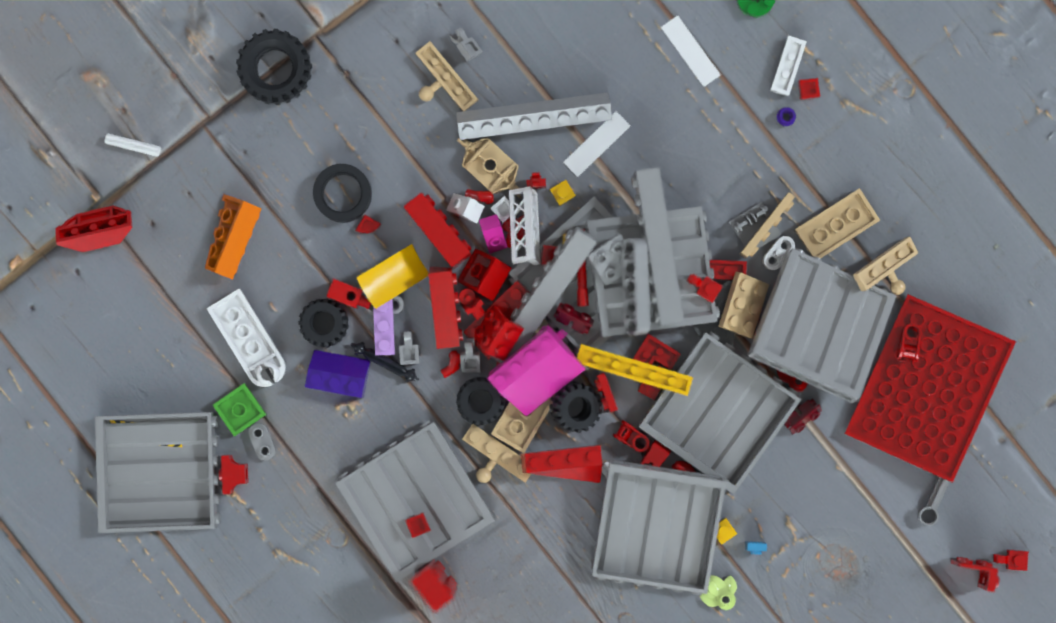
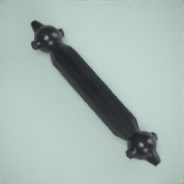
M364 342L351 343L350 346L354 349L356 356L363 354L366 359L394 374L405 376L407 383L419 380L415 369L407 370L405 366L384 355H375V350L365 348Z

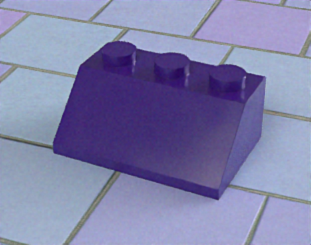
M314 350L308 367L305 387L364 398L371 361Z

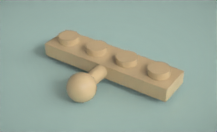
M430 41L415 53L437 80L432 85L424 86L419 90L421 100L430 101L434 96V92L442 86L462 111H467L479 101Z
M905 237L853 274L861 291H867L886 276L891 281L890 290L893 294L900 295L905 291V283L902 280H898L894 270L918 254L911 237Z
M471 425L462 440L490 459L485 468L477 471V480L480 483L489 482L491 471L498 464L526 483L531 474L522 473L521 456L476 425Z

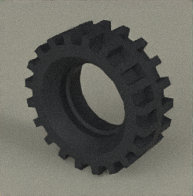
M264 29L262 30L263 33L258 35L256 33L252 34L253 38L249 41L245 40V46L243 49H239L238 52L240 54L239 59H236V64L238 65L237 75L241 80L242 86L255 99L261 100L266 104L275 103L276 105H281L280 103L291 102V99L294 97L298 98L300 96L299 93L303 89L306 90V84L311 79L310 70L312 69V64L304 45L289 32H282L278 29H273V31ZM277 50L289 56L292 61V72L285 82L271 85L261 80L257 66L264 54Z

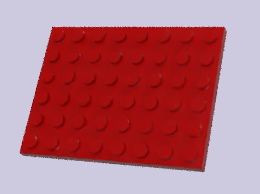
M907 294L844 434L953 483L1016 341ZM910 323L918 324L922 330L918 361L905 357L898 359L902 330ZM909 327L907 335L914 338L917 335V330L914 327Z

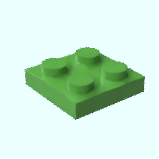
M246 383L213 404V407L234 437L267 415Z

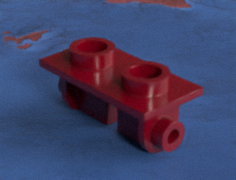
M560 302L553 316L556 318V321L566 326L569 325L570 321H573L574 323L571 328L581 334H588L594 323V319L585 312L580 313L567 303L563 304Z
M813 398L811 400L808 399L798 407L802 413L801 415L793 411L784 423L792 435L800 433L810 420L814 421L820 416L821 407L819 404L817 405Z

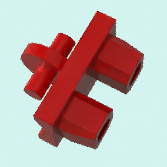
M469 288L460 291V304L468 315L472 313L476 320L483 317L486 313L481 307L484 303L479 296Z

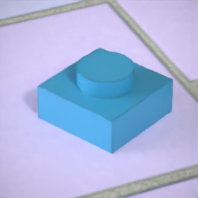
M745 541V549L750 551V554L761 555L762 551H767V543Z

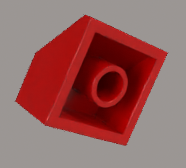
M475 248L457 282L493 301L508 277L511 267Z

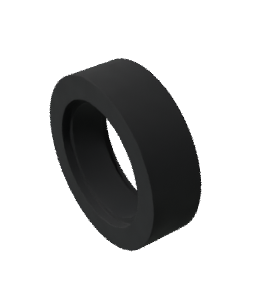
M335 164L324 169L316 178L313 186V199L319 211L327 218L336 222H351L361 217L369 208L372 199V189L367 177L358 168L349 164ZM339 175L353 177L361 188V197L357 205L344 212L331 209L324 198V190L327 183Z

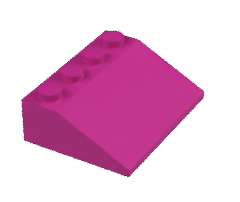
M547 325L508 356L505 361H502L492 369L487 379L500 394L527 416L586 368L553 329Z

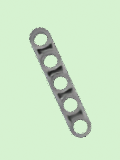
M642 238L625 239L621 247L624 329L628 335L646 334L650 330L648 245Z

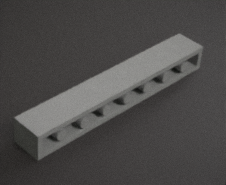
M608 93L456 112L460 140L612 120L611 103Z
M659 167L638 170L633 173L634 176H631L632 187L636 188L637 193L634 196L635 206L639 207L640 215L637 218L639 227L642 226L643 230L641 238L648 245L649 284L652 285L650 299L651 303L655 304L656 310L653 311L654 322L658 323V327L683 323V311Z
M575 226L573 230L570 229L567 232L564 244L556 248L553 260L545 264L542 276L534 280L531 292H527L523 296L520 308H515L510 316L511 321L521 325L524 331L508 356L531 339L583 264L587 255L590 254L596 245V239L579 227ZM490 355V357L495 359L496 361L500 363L502 362V360Z

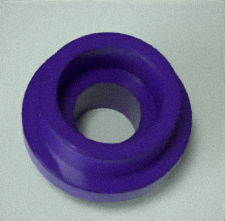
M784 107L777 113V121L782 126H790L796 120L795 111L789 107ZM783 114H788L789 120H784Z

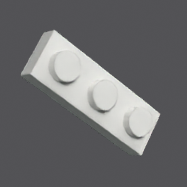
M792 36L787 37L770 91L785 96L790 95L807 41Z

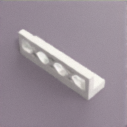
M531 186L509 190L512 263L517 264L529 261L532 265H540L538 194ZM523 194L524 199L519 205L516 204L515 195ZM522 210L524 218L519 223L516 221V215ZM523 228L525 236L519 241L517 233ZM524 246L526 248V256L518 257L517 252Z

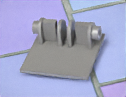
M760 202L729 221L744 247L769 217V210ZM772 226L769 229L771 234L764 242L760 241L758 243V248L781 235L777 226Z
M620 233L587 255L588 261L593 264L605 286L622 275L621 247L624 239Z

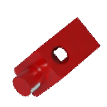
M333 279L326 297L356 309L359 306L366 309L370 308L371 302L364 295L363 290ZM351 293L356 294L354 300L349 299Z

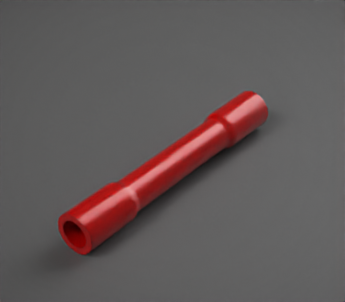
M586 259L577 271V307L589 306Z

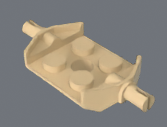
M458 138L457 142L466 150L462 167L471 173L493 195L508 189H519L515 182L519 166L489 138L480 139L473 143L467 139L462 141ZM488 160H492L496 163V167L491 171L487 170L485 163Z

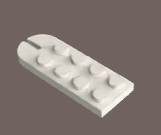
M240 288L207 308L247 376L255 385L260 387L274 385L266 371L267 368L272 373L275 382H279L283 378L286 371L285 361Z

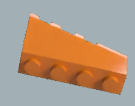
M223 194L222 200L225 203L223 209L219 210L218 217L221 219L219 226L214 229L215 242L210 245L205 269L233 280L262 208Z

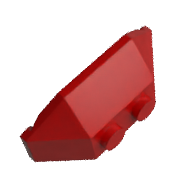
M113 205L75 214L61 226L59 225L55 228L56 244L79 252L120 244L133 228L132 213L130 210Z

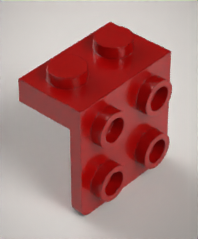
M493 305L486 312L481 324L476 328L474 337L486 354L505 361L524 328L506 319L499 308Z
M958 556L956 560L951 559V563L956 566L980 570L977 587L989 592H995V588H998V569L992 567L993 563L983 560H976V563H973V560Z

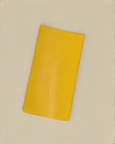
M410 244L358 276L357 280L371 304L377 309L429 275L413 245Z

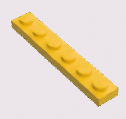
M581 344L577 359L585 366L688 396L693 377L583 344Z

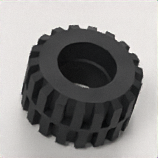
M316 299V301L309 302V305L305 306L303 312L299 315L300 321H298V325H300V333L303 334L305 340L315 346H334L342 341L349 328V319L345 309L340 304L329 299ZM320 312H329L334 317V328L328 334H319L313 327V320Z
M475 377L466 381L460 387L457 393L456 405L461 416L469 423L486 425L495 421L501 415L505 405V397L499 393L486 377ZM476 390H485L492 397V405L485 412H476L470 406V396Z
M569 382L555 393V397L551 396L550 400L553 404H549V408L553 411L550 414L555 418L554 421L568 431L581 433L583 430L586 432L589 430V426L592 428L595 426V420L599 421L600 419L598 417L599 413L602 414V409L599 408V406H602V401L598 400L600 396L595 393L593 388L583 383ZM576 397H582V411L577 416L570 417L568 414L570 402Z

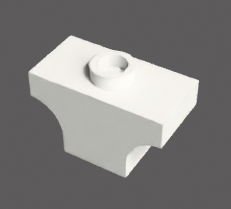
M454 193L446 211L470 222L477 223L485 206L470 197Z

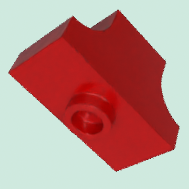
M222 455V469H219L223 495L232 494L238 484L249 483L248 464L237 463L232 455Z

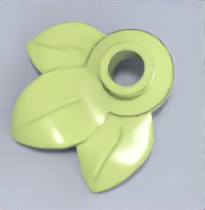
M710 575L709 591L707 594L702 593L700 595L701 600L710 607L719 606L723 610L732 609L736 603L734 595L737 590L736 581L732 576H728L723 581L717 576ZM725 596L730 599L727 604L722 601Z

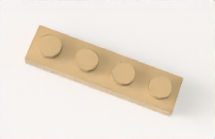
M790 192L784 196L739 253L742 257H753L759 249L757 247L760 241L764 242L771 234L769 229L772 226L776 227L782 220L780 215L784 210L788 212L794 205L792 200L795 196Z

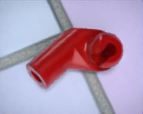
M467 189L465 192L466 197L484 202L487 205L492 204L494 201V195L490 191Z
M456 350L449 353V365L440 370L444 378L460 369V354Z
M679 460L672 465V469L697 473L689 462Z

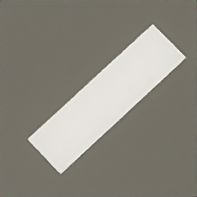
M676 16L661 27L703 87L720 76L718 70L679 16Z
M616 111L612 115V120L605 121L563 163L578 177L630 125Z

